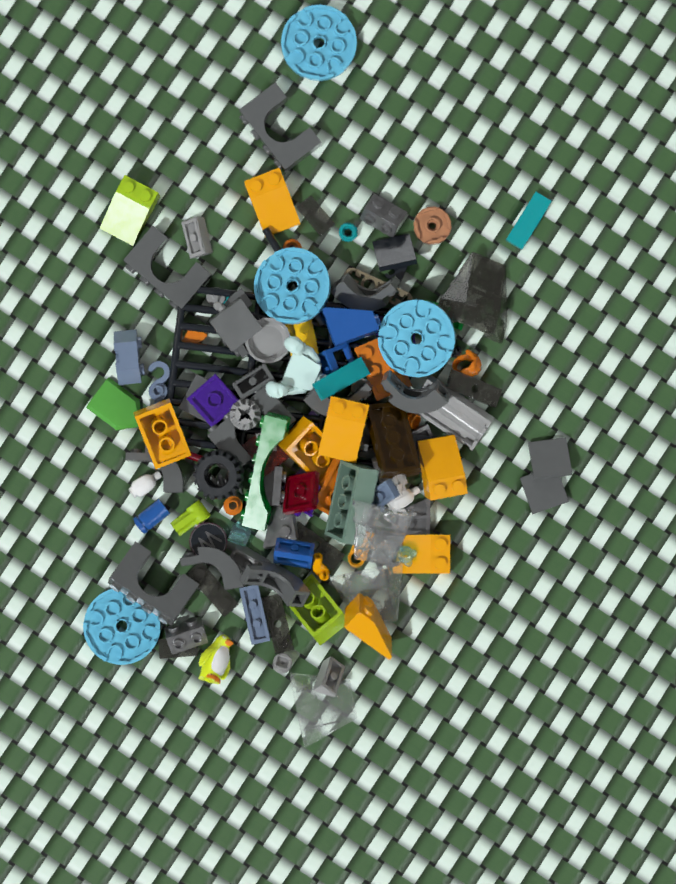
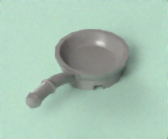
M217 301L214 303L215 310L219 312L226 308L221 302ZM274 318L257 320L263 329L245 342L248 353L255 360L262 363H274L281 360L288 353L284 346L285 339L290 336L288 328Z

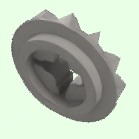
M249 399L238 400L230 409V420L238 429H252L260 420V409L255 402ZM251 408L248 414L252 420L244 418L239 421L241 413L238 409L246 411Z

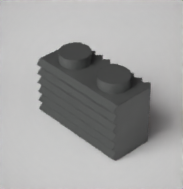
M262 364L259 368L249 372V375L246 374L242 379L239 378V381L236 380V383L233 382L232 385L242 400L263 388L269 381H274V378L266 365Z

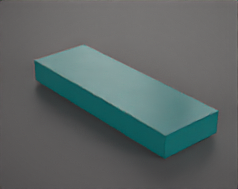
M535 192L506 241L522 250L552 201Z
M362 357L316 381L312 386L322 401L371 373Z

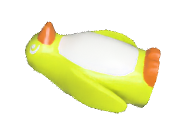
M219 635L202 653L199 660L201 672L198 679L212 684H220L221 680H224L229 674V648L234 643L227 635Z

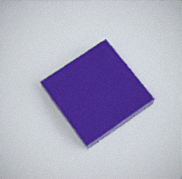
M214 374L192 393L187 400L212 427L230 412L232 405L238 401V398Z

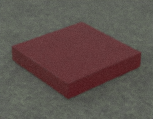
M311 471L286 477L283 514L290 515L317 509L319 472Z

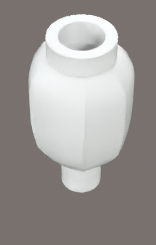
M159 471L152 475L145 474L133 481L128 490L134 498L137 496L142 497L155 487L156 481L162 476Z
M418 486L412 489L406 488V491L402 492L403 496L387 503L389 509L393 511L394 509L401 510L412 503L414 496L420 493V489Z

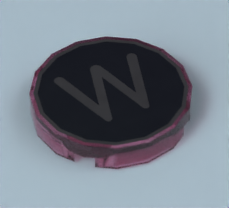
M210 522L201 523L195 527L189 539L190 549L192 552H195V555H199L197 547H211L225 552L228 543L227 535L223 528Z

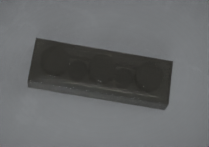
M203 563L197 564L186 573L191 579L199 583L198 588L224 617L239 605L231 594L224 590V586Z

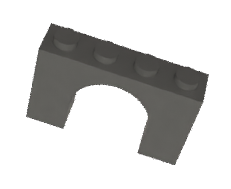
M275 82L240 108L239 112L241 115L239 118L245 126L248 124L251 127L252 131L250 132L256 140L260 139L264 144L262 148L268 156L271 154L274 157L273 163L275 166L280 168V170L283 169L286 173L320 148L322 143L310 127L289 142H278L269 137L265 130L267 118L287 102L286 95Z
M152 226L123 260L126 263L125 268L132 274L137 272L141 276L139 279L145 285L149 286L151 284L155 287L154 292L161 298L167 297L170 300L168 304L175 310L178 309V306L182 309L198 294L196 293L197 290L209 281L212 274L196 262L188 273L177 282L165 283L158 280L153 274L152 263L157 253L168 242V238L156 227Z
M266 385L253 393L254 396L249 400L258 405L261 414L265 415L268 412L289 416L291 417L290 426L296 422L295 418L277 398L267 394ZM251 408L247 409L246 411L238 409L241 413L240 419L244 415L248 414ZM228 412L223 418L225 421L220 425H213L208 430L210 434L207 436L219 450L230 451L232 455L235 454L238 457V461L242 462L241 466L244 467L252 460V457L237 441L236 427L232 424L230 412Z
M135 541L109 577L108 584H110L114 591H120L125 594L129 601L140 604L147 613H153L158 616L159 621L172 626L197 591L199 583L183 573L169 593L163 596H152L145 593L139 586L137 575L150 558L151 551Z

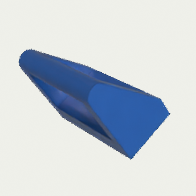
M348 343L317 354L322 363L321 370L323 374L329 375L339 369L333 355L334 352L343 349L348 364L355 360Z
M277 538L273 563L311 569L315 544Z

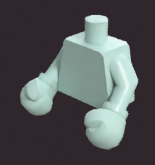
M289 336L284 341L285 348L292 353V356L282 377L281 384L274 381H269L266 384V392L273 398L302 394L308 390L311 391L313 383L327 376L319 372L322 363L315 350L307 346L298 337Z

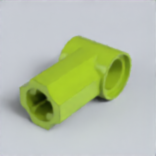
M198 500L170 524L179 536H182L195 525H199L208 519L211 514L203 503Z

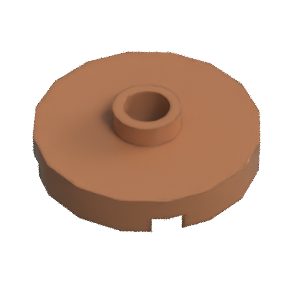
M438 207L422 209L414 220V232L417 238L428 245H437L445 241L450 234L451 219L445 211ZM434 223L436 228L430 229L429 224Z

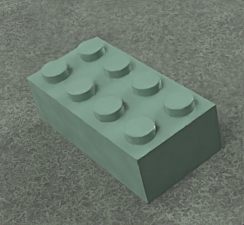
M340 460L325 535L343 544L363 546L367 535L368 521L371 516V506L375 498L374 492L379 479V470L361 462L352 463Z

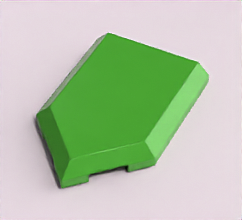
M110 377L107 378L86 408L115 430L137 428L138 424L133 412L141 409L140 400Z

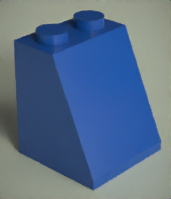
M322 308V315L334 347L354 342L376 334L379 331L381 322L378 315L373 314V311Z

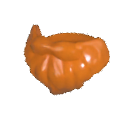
M466 349L465 355L457 357L452 363L454 372L464 378L478 375L482 366L479 356L469 349ZM461 361H472L469 367L461 371L457 369V365Z

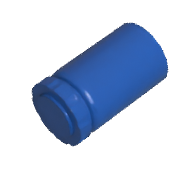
M158 499L142 511L138 517L133 518L140 531L145 534L148 532L147 530L152 529L170 515V512Z

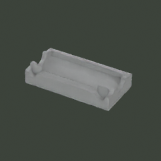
M430 375L421 389L429 387L438 379ZM441 382L451 392L449 402L434 412L419 415L448 435L454 434L458 442L468 445L470 450L473 451L494 420V417Z

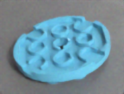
M311 5L295 15L293 14L287 21L282 32L281 47L286 63L296 74L313 81H325L339 76L350 66L355 57L357 38L354 27L347 16L341 11L327 5ZM321 38L325 44L317 48L314 45V41Z
M291 247L274 252L273 255L261 263L254 279V294L257 303L265 314L283 324H300L314 318L326 305L331 290L330 276L324 263L315 254L302 248ZM291 281L297 282L298 285L293 291L287 288L288 283Z
M409 300L394 306L383 318L378 336L379 350L385 362L396 372L411 377H424L440 370L452 356L456 341L454 326L447 313L436 304L425 300ZM414 333H419L422 337V341L419 344H415L412 341Z
M113 589L101 593L91 602L83 622L84 637L92 652L100 659L117 665L132 664L145 658L156 646L161 631V621H159L158 616L153 613H147L140 604L129 601L125 594L120 591L116 592ZM121 620L127 623V629L124 632L117 629V623Z

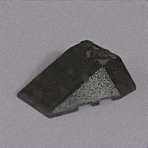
M472 252L459 270V274L450 283L448 290L441 296L438 306L447 313L452 323L459 322L485 333V338L501 344L507 328L506 265Z

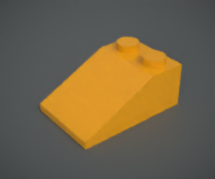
M280 168L244 181L262 230L269 227L274 235L301 224Z
M331 396L318 455L356 463L369 405Z
M169 398L133 412L155 469L191 456Z
M303 416L288 432V435L277 445L305 472H319L320 484L333 458L318 455L323 433L313 422Z
M455 435L417 441L425 498L437 500L468 494L465 472Z
M406 535L402 542L404 551L397 556L396 565H392V574H450V535Z
M359 593L345 607L344 628L390 660L392 658V637L373 600Z

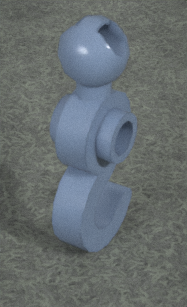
M161 361L153 362L148 367L149 372H153L157 368L164 370V375L149 387V396L154 400V404L167 398L168 388L164 383L169 380L170 368Z

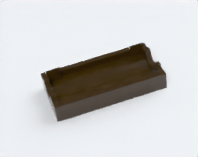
M391 403L369 404L367 425L378 468L381 470V479H390L400 474H404L406 477L418 475L421 467L406 411L397 408Z

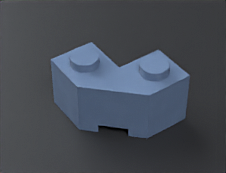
M137 329L114 332L115 364L119 385L142 383V375H145L144 363L140 364L139 348H142V338L138 337Z

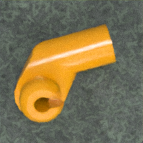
M315 553L313 555V572L322 581H326L330 577V571L322 563L323 555Z

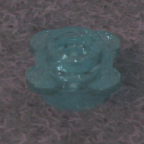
M401 546L394 560L409 567L412 565L413 558L417 556V552L408 546Z

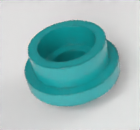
M344 223L341 225L339 236L343 241L351 242L356 239L358 230L354 224ZM347 229L352 231L350 236L344 233Z

